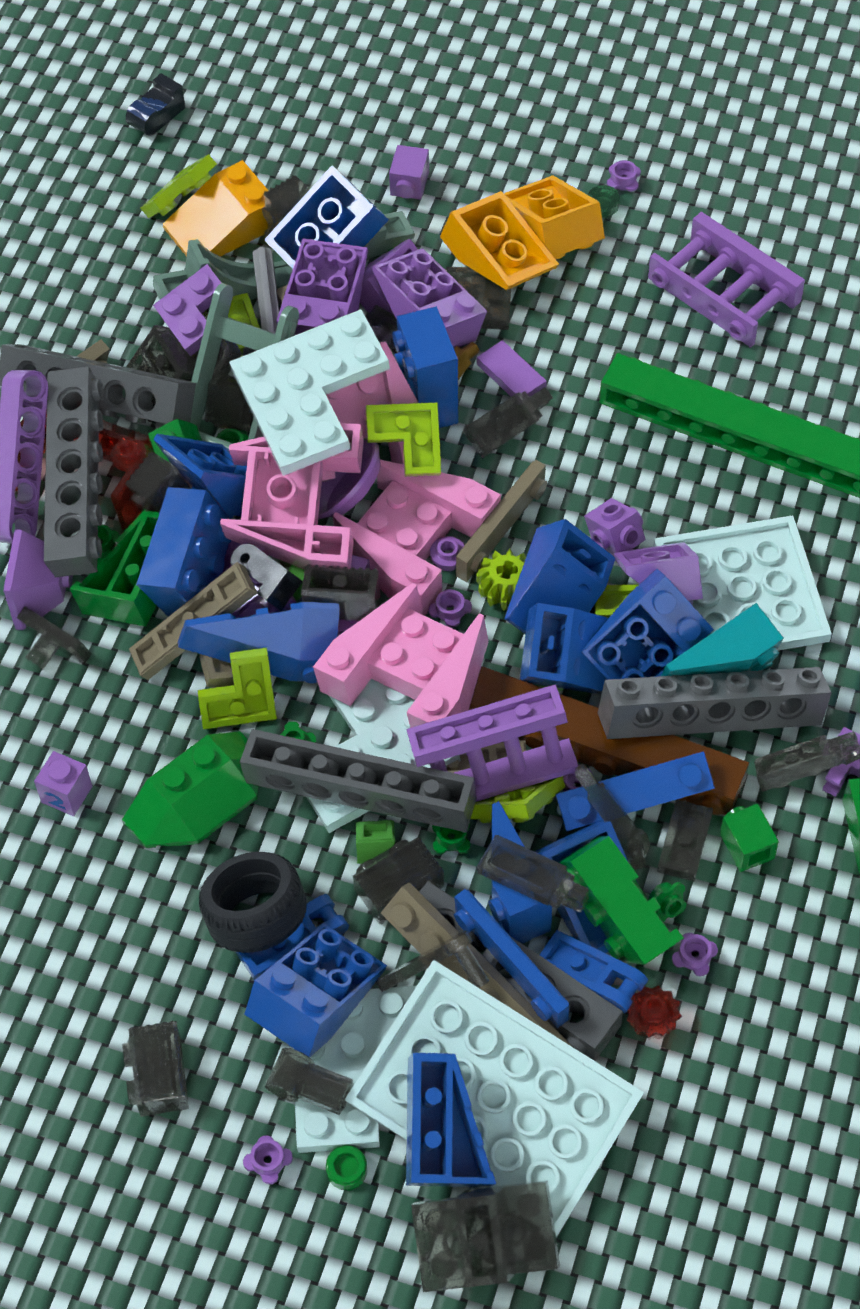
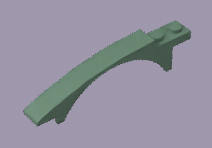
M403 211L384 214L389 220L364 246L368 248L367 260L388 252L389 249L396 247L407 239L414 238L415 233ZM198 239L188 241L185 270L153 276V287L160 300L208 264L221 283L232 287L233 296L248 293L250 300L258 298L254 264L240 263L221 258L204 247ZM285 260L274 262L276 286L278 289L289 283L293 269Z

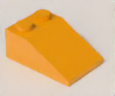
M241 160L215 173L163 223V229L186 257L188 241L196 239L209 251L221 257L275 229L279 224L277 200L247 164Z
M554 175L504 193L556 260L564 257L567 252L575 249L589 248L594 245V242L605 239L600 202Z
M502 191L450 212L440 235V238L459 262L506 290L556 269L559 265Z

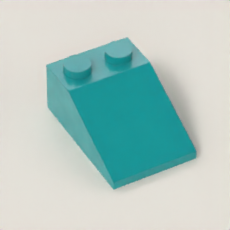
M755 603L668 663L661 676L768 670L773 665L772 660L780 654L777 649L784 637L759 605Z

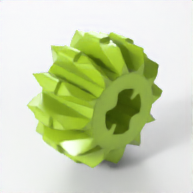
M510 548L506 555H501L495 550L492 554V559L483 558L481 569H478L476 574V582L478 583V592L481 598H487L490 607L500 603L501 608L505 611L510 604L526 560L524 552L518 556H513Z

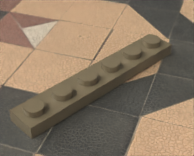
M410 882L402 886L382 910L381 914L430 964L435 960L572 1046L548 1021H543L536 1014L531 1004Z

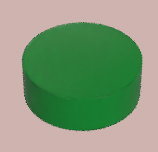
M340 1146L334 1149L326 1160L328 1180L334 1187L341 1190H352L359 1187L367 1176V1161L364 1154L353 1146Z

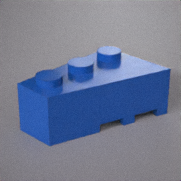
M412 1053L408 1057L406 1186L492 1187L496 1185L493 1171L490 1169L483 1147L482 1136L478 1131L473 1116L472 1105L456 1054Z

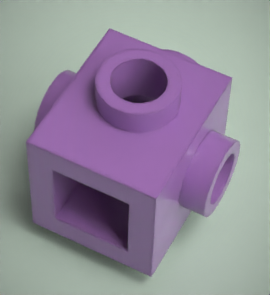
M610 498L584 516L591 539L613 556L616 552L633 550V548L646 540L642 529L643 519L640 513L635 508L628 507L613 498Z

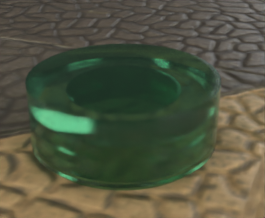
M599 185L589 191L588 196L600 202L602 217L612 216L618 211L620 195L615 188L608 185Z

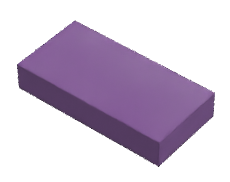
M503 340L477 356V365L520 406L546 389L547 381Z

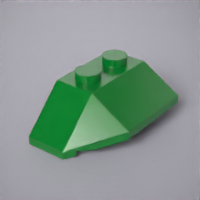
M240 731L209 734L203 737L146 780L122 818L123 824L145 848L199 844L258 799L260 786L246 783L240 764L248 739Z

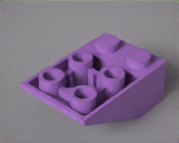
M302 239L276 320L277 325L283 309L288 305L296 307L299 311L295 335L358 311L368 248Z
M423 248L373 266L372 270L396 319L399 315L437 306L453 348L456 346L462 347L476 341L487 310Z

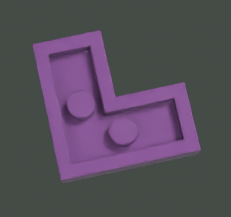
M208 264L153 305L190 356L200 349L207 321L202 312L210 307L214 291L221 284Z

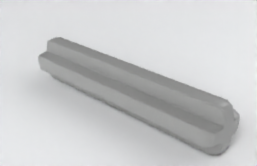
M259 247L253 251V262L261 329L276 333L279 303L273 253L270 248Z

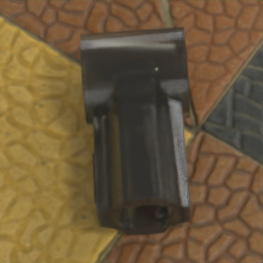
M285 1047L282 1048L265 1084V1088L281 1099L290 1102H298L300 1099L340 1115L348 1103L345 1101V1098L354 1083L353 1079L315 1065V1062L304 1053Z

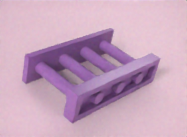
M700 212L693 218L691 242L674 257L666 261L656 253L650 256L648 278L657 287L665 289L727 331L731 337L740 340L750 348L755 344L758 328L757 321L779 301L794 309L802 300L805 279L703 212ZM700 250H705L716 259L694 279L680 270ZM726 267H730L742 275L720 296L705 287ZM752 284H756L768 292L747 313L742 312L731 304Z
M556 684L406 729L417 767L429 764L430 768L448 772L444 759L464 753L467 754L471 768L454 773L474 777L476 802L580 771L569 738L561 741L558 739L555 726L567 723L568 721ZM541 731L544 746L522 752L518 737ZM504 742L507 757L485 763L481 748Z

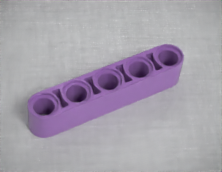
M11 370L4 376L2 381L0 400L1 543L12 544L14 533H12L13 523H15V530H23L33 536L36 535L48 382L46 377L36 370ZM24 381H26L27 385L26 391L23 389ZM22 416H23V418H24L23 427H21V423H20V420H21V417H22ZM19 451H20V453H21V460H20V462L18 463V458H17V457H18V453H19ZM16 487L18 488V496H17V498H15V489H16Z

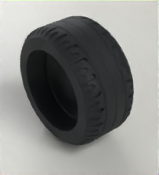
M250 852L235 856L214 869L204 881L199 892V908L210 935L221 947L230 951L251 953L272 948L291 936L305 917L307 899L298 873L291 862L275 853ZM261 893H274L271 898L257 907L243 911H232L237 904L246 898Z

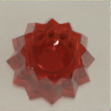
M659 985L652 989L644 986L640 992L632 996L631 1000L633 1003L628 1009L627 1021L639 1036H646L648 1040L652 1038L661 1039L666 1034L676 1030V1021L682 1017L678 1011L681 1002L673 999L672 991H663Z

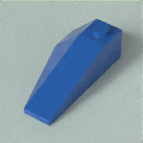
M299 602L290 604L291 610L269 613L267 607L255 609V615L243 618H236L235 615L228 613L185 620L178 639V648L231 663V652L267 648L270 674L272 676L289 681L318 683L313 666L338 635L339 604Z

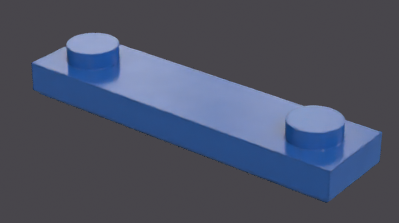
M702 751L556 794L566 831L715 789L705 752Z
M464 889L454 897V918L462 930L466 933L472 931L532 999L530 1002L531 1006L543 1021L550 1019L557 1029L569 1020V1002L469 890Z

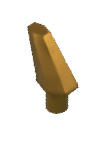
M470 342L462 349L458 346L454 348L458 358V380L472 364L470 359L479 353V348L474 342Z

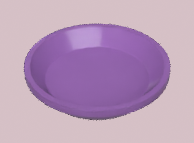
M367 439L364 440L361 473L335 472V479L322 482L318 519L333 517L336 512L343 515L365 497L377 478L381 466L379 445L377 443H367Z

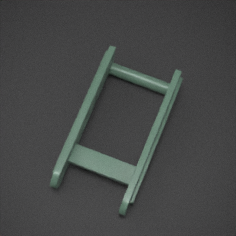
M225 283L217 286L212 297L191 381L196 383L190 423L196 424L198 430L222 339L257 351L295 335L299 319V311L296 307L288 305L283 309L276 333H272L228 318L233 289ZM255 418L252 421L248 440L263 437ZM199 431L202 441L223 444L228 449L229 445L233 444Z

